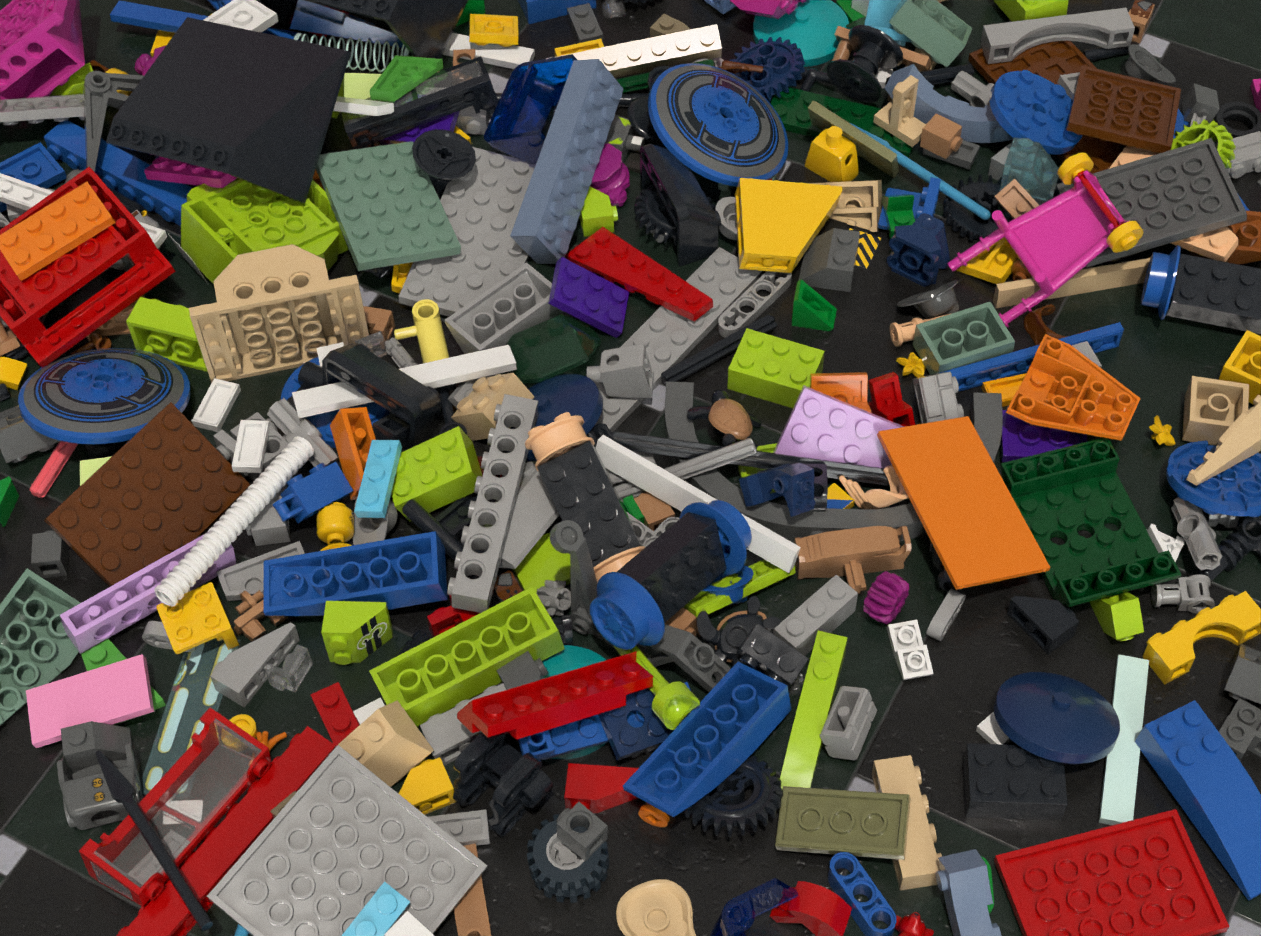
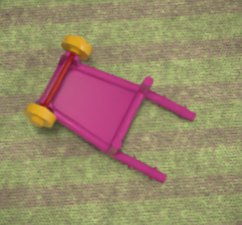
M1078 153L1070 156L1058 169L1057 175L1065 185L1074 184L1073 188L1010 222H1007L1001 211H994L992 218L998 229L985 238L980 237L979 242L961 254L958 252V256L947 263L954 272L963 265L967 266L968 261L986 249L989 251V247L1002 238H1006L1040 287V290L1026 299L1022 298V302L1003 315L1001 313L998 314L1006 327H1009L1008 324L1026 311L1029 310L1031 312L1032 307L1052 295L1106 248L1110 247L1114 253L1129 250L1138 243L1144 233L1137 221H1126L1112 204L1101 188L1096 176L1090 173L1094 163L1087 153Z

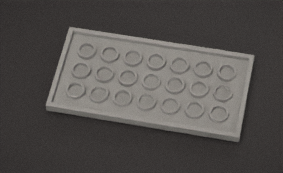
M473 147L476 162L472 171L464 177L449 182L440 200L461 245V252L459 255L413 262L399 294V303L413 307L418 301L429 299L437 303L441 315L450 317L528 262L530 256L510 235L536 163Z

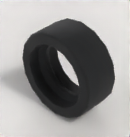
M1234 101L1225 103L1220 107L1214 118V121L1219 126L1223 125L1233 138L1258 131L1261 132V112L1251 104ZM1239 120L1249 125L1251 129L1238 131L1230 128L1224 121Z

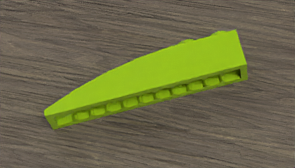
M819 630L817 632L781 771L782 790L783 786L811 788L823 743L820 733L832 708L848 637Z

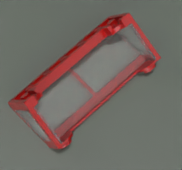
M211 707L200 718V721L205 724L203 730L199 735L194 733L191 736L193 744L138 804L177 867L180 866L257 777H262L268 771L271 764L269 748ZM130 815L109 836L103 833L100 836L101 843H96L89 839L79 850L86 869L92 878L142 907L161 893L164 883L168 879L167 874Z

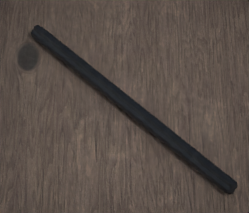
M614 431L611 435L613 441L631 451L689 459L726 447ZM756 451L754 455L729 463L761 469H770L788 463L789 465L795 463L827 464V478L839 479V476L843 475L847 480L890 486L883 472L884 468L763 451ZM814 472V476H820V475H821V474L818 473V472Z

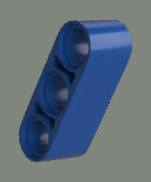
M848 852L835 854L830 861L828 882L834 892L852 907L850 915L865 936H893L896 926V915L853 854ZM839 868H845L851 874L847 876H842L838 874L836 870ZM863 894L869 898V901L859 902L854 896ZM883 921L887 924L888 928L878 929L873 925V922Z

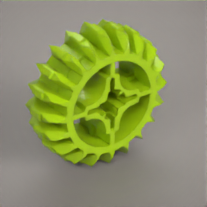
M1203 119L1201 124L1193 120L1192 126L1188 127L1183 124L1182 132L1175 131L1174 135L1176 138L1173 139L1171 150L1212 138L1214 143H1218L1217 151L1225 168H1231L1232 164L1230 161L1235 159L1233 151L1236 150L1232 135L1228 133L1223 125L1219 126L1214 120L1210 124L1205 119Z

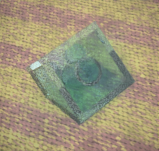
M1014 137L1005 163L999 191L1006 187L1013 179H1016L1032 198L1049 201L1053 198L1059 177L1057 175L1059 168L1039 142H1034L1028 138Z

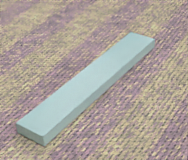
M1119 654L1117 657L1112 707L1120 721V732L1113 750L1106 756L1099 823L1116 825L1133 820L1140 748L1135 743V740L1143 726L1149 660Z

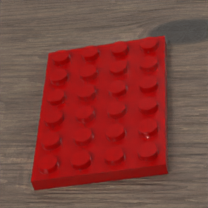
M1176 809L999 854L994 859L1023 936H1212L1227 932L1229 924Z

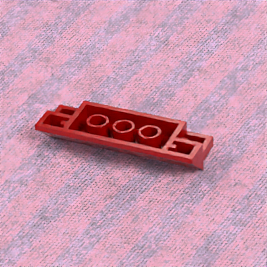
M636 651L474 699L457 713V719L471 733L482 731L487 737L509 732L517 740L626 706L627 694L653 687V675L636 662Z

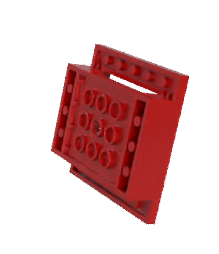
M90 166L0 230L1 235L85 182L89 183L115 221L113 225L22 281L18 278L0 250V317L41 368L57 359L175 272L173 266L157 249L147 231ZM125 255L135 265L50 328L46 329L40 322L39 318Z

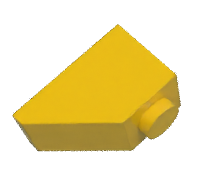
M440 757L434 760H424L416 767L410 769L399 792L404 799L424 815L456 802L453 799L454 788Z

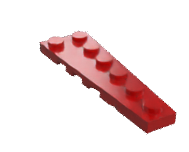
M604 227L600 228L566 254L567 260L592 273L595 272L604 276V279L612 283L617 282L624 285L625 290L631 293L639 292L645 295L647 300L662 305L664 308L694 322L714 307L712 298Z

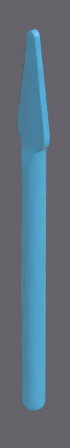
M850 123L895 152L898 164L928 184L931 177L938 178L889 146L887 141ZM941 180L940 192L981 219L988 220L990 218L989 210Z

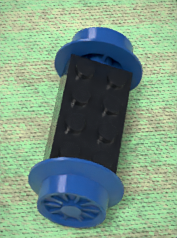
M1179 245L1174 248L1170 255L1152 252L1144 281L1141 305L1157 308L1160 320H1164L1165 316H1171L1261 334V269L1185 254L1180 255L1181 246Z
M714 500L708 504L701 502L691 503L682 510L680 519L622 568L617 572L604 574L597 583V597L590 604L591 618L601 635L614 646L625 650L632 649L637 644L643 646L657 644L664 636V623L720 574H735L744 567L747 558L746 549L750 546L752 540L751 530L744 516L734 506L721 500Z

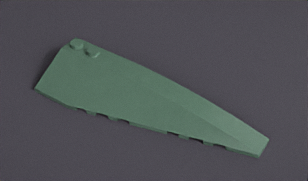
M28 568L0 604V725L27 703L26 690L50 683L69 667L79 652L66 634L60 614L77 606L80 602Z

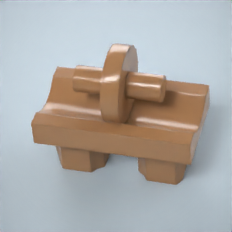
M260 590L252 596L247 591L240 593L239 595L243 602L235 607L241 616L234 620L235 627L233 629L238 635L243 633L252 642L266 634L265 628L259 622L265 617L263 613L264 595ZM268 616V618L277 626L285 621L288 616Z

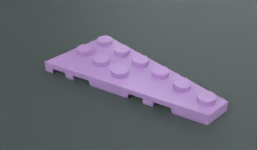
M803 386L773 453L885 468L892 464L877 433L878 431L904 426Z

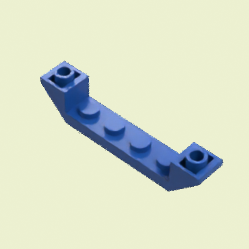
M684 682L690 690L688 682ZM631 711L627 715V721L632 727L638 728L644 724V717L638 711ZM597 714L518 739L522 755L530 752L539 760H546L608 743L609 740Z

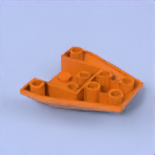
M1045 334L1006 413L1032 425L1121 441L1141 398L1072 345Z

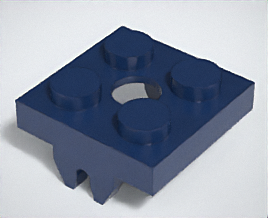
M649 688L627 694L626 706L598 714L617 761L629 756L636 758L643 752L645 754L651 752L657 746H660L673 732L653 712L652 702L655 695ZM629 712H640L644 717V724L638 728L632 727L627 721Z

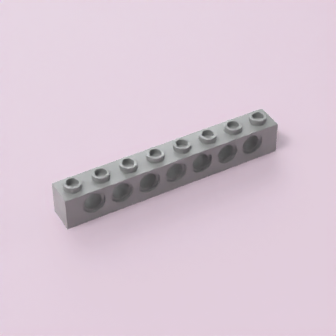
M504 394L502 405H496L494 421H497L496 428H490L487 442L491 447L489 452H484L481 462V469H484L483 477L478 476L475 484L474 493H477L478 496L476 501L470 502L468 518H471L470 526H464L461 537V543L464 544L463 552L458 551L455 558L454 569H458L456 578L451 577L448 584L447 595L452 596L453 608L479 613L489 609L529 452L525 447V441L529 438L528 432L535 428L538 416V400ZM495 475H504L505 477L498 478ZM496 499L498 500V502L493 503L489 502L488 500ZM483 524H490V525H492V527L485 528V527H482L481 525H483ZM477 549H483L486 552L476 553L474 551ZM469 575L479 576L477 579H469L467 577Z

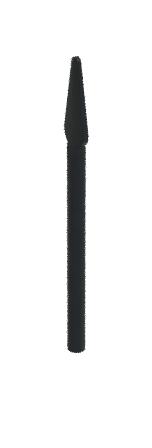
M96 751V758L112 798L123 804L202 931L208 930L213 925L212 920L133 797V786L101 751Z

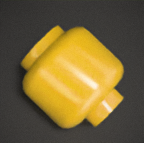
M332 502L321 508L317 513L318 538L328 545L350 541L354 536V513L352 510L340 502Z

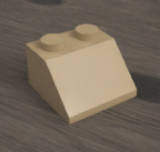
M398 700L377 709L338 744L390 787L399 782L409 773L410 769L416 767L434 751Z

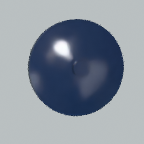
M566 374L552 377L528 389L534 395L533 400H538V416L535 427L546 426L554 422L557 416L569 412L571 416L578 415L583 417L584 424L582 427L587 435L595 426L602 413L603 397L594 381L583 375ZM529 450L526 461H537L532 450Z
M1028 672L1013 676L1000 686L994 702L995 719L1002 731L1013 742L1030 753L1056 762L1082 764L1100 760L1113 750L1120 732L1118 715L1112 705L1101 694L1075 679L1058 674Z

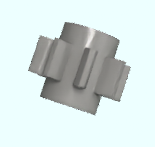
M545 580V586L537 589V595L550 616L564 615L563 610L571 607V591L565 588V581Z

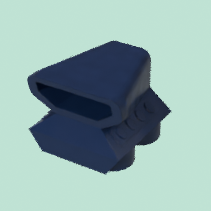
M923 213L912 225L895 226L894 235L889 241L892 251L887 257V264L891 271L923 287L936 284L938 268L946 269L948 267L947 263L950 262L943 221Z

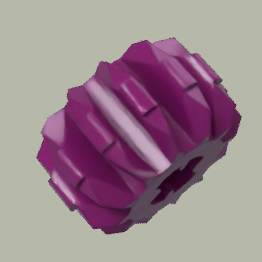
M883 572L877 576L876 581L872 583L870 590L867 591L868 594L863 606L864 612L878 622L890 623L896 619L897 614L901 612V608L905 604V600L909 595V584L894 573Z

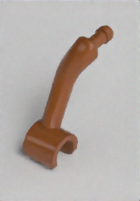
M94 333L91 336L90 342L71 354L92 350L95 347L96 349L110 348L111 341L107 336L102 340V336L99 333Z

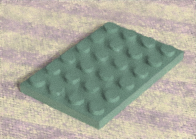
M413 141L326 153L319 156L316 171L358 271L459 255L461 252V245L428 174L421 170L413 159Z

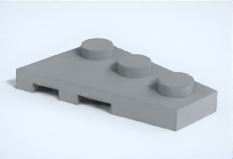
M300 541L217 571L216 573L227 601L241 600L239 594L243 591H247L252 596L260 590L264 595V561L305 554Z

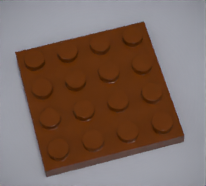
M1082 65L1066 131L1074 132L1077 135L1099 138L1102 141L1124 144L1128 147L1149 150L1157 154L1170 151L1181 89Z

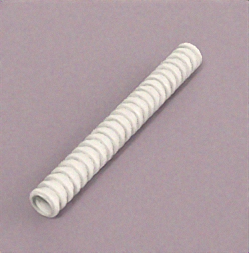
M299 436L293 438L292 442L281 451V454L270 463V466H267L264 472L259 475V478H256L253 484L248 487V490L243 492L242 496L236 500L237 502L231 505V508L225 512V515L219 518L214 527H211L208 533L204 534L202 540H199L196 546H193L190 552L184 556V559L179 561V565L172 569L173 572L167 574V578L160 582L161 585L155 587V594L161 602L168 606H175L178 600L184 597V593H187L190 587L196 584V580H199L202 574H205L208 568L214 564V561H217L219 555L225 552V548H228L231 542L237 539L242 530H245L248 524L254 520V517L258 516L259 511H262L265 505L269 504L271 499L276 496V493L287 484L286 482L298 472L303 463H306L309 457L314 454V449L310 442Z

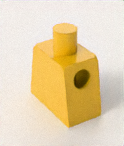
M837 126L826 128L812 141L805 167L830 182L852 181L859 173L856 145L851 140L842 136L841 128Z

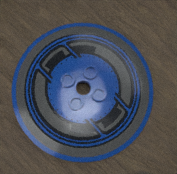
M687 63L665 70L652 85L648 97V111L654 130L666 148L680 162L694 172L712 181L737 187L740 178L770 180L783 167L788 155V138L782 120L770 102L742 78L711 65Z
M127 348L95 349L59 358L47 366L38 369L22 385L18 396V404L24 421L40 434L70 443L108 444L130 440L170 402L182 413L190 399V383L188 376L179 365L161 355Z

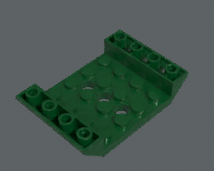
M1100 438L1001 463L1003 481L1051 567L1049 571L1041 572V575L1052 598L1068 607L1181 578L1182 575L1169 550L1159 553L1116 473L1120 458L1109 438ZM1105 524H1115L1119 530L1112 531L1107 529ZM1078 531H1088L1092 537L1085 538L1080 536ZM1059 537L1065 541V544L1057 545L1050 539Z

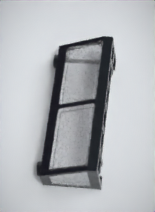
M480 56L435 73L395 102H389L394 103V112L392 114L370 116L342 112L347 136L355 150L380 146L379 140L471 106L474 107L476 114L481 112L480 109L486 110L491 118L503 113L483 59Z

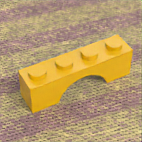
M1246 591L1237 596L1231 594L1224 598L1218 606L1212 609L1210 607L1202 609L1195 618L1189 621H1179L1165 634L1157 633L1153 635L1146 643L1147 647L1143 658L1149 660V666L1165 685L1190 671L1195 659L1193 644L1196 641L1207 637H1218L1238 646L1261 634V609Z

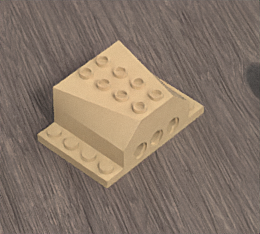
M293 244L237 255L213 281L217 302L189 308L190 318L211 383L214 378L232 381L300 367L304 363L318 357L316 349L318 347L343 342L344 346L351 343L359 344L365 339L370 338L357 275L329 280L325 259Z

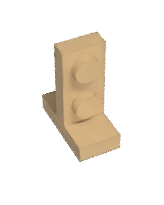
M912 75L903 82L897 83L892 92L893 103L889 102L874 115L873 120L875 124L911 147L921 140L922 129L926 125L914 117L919 80Z

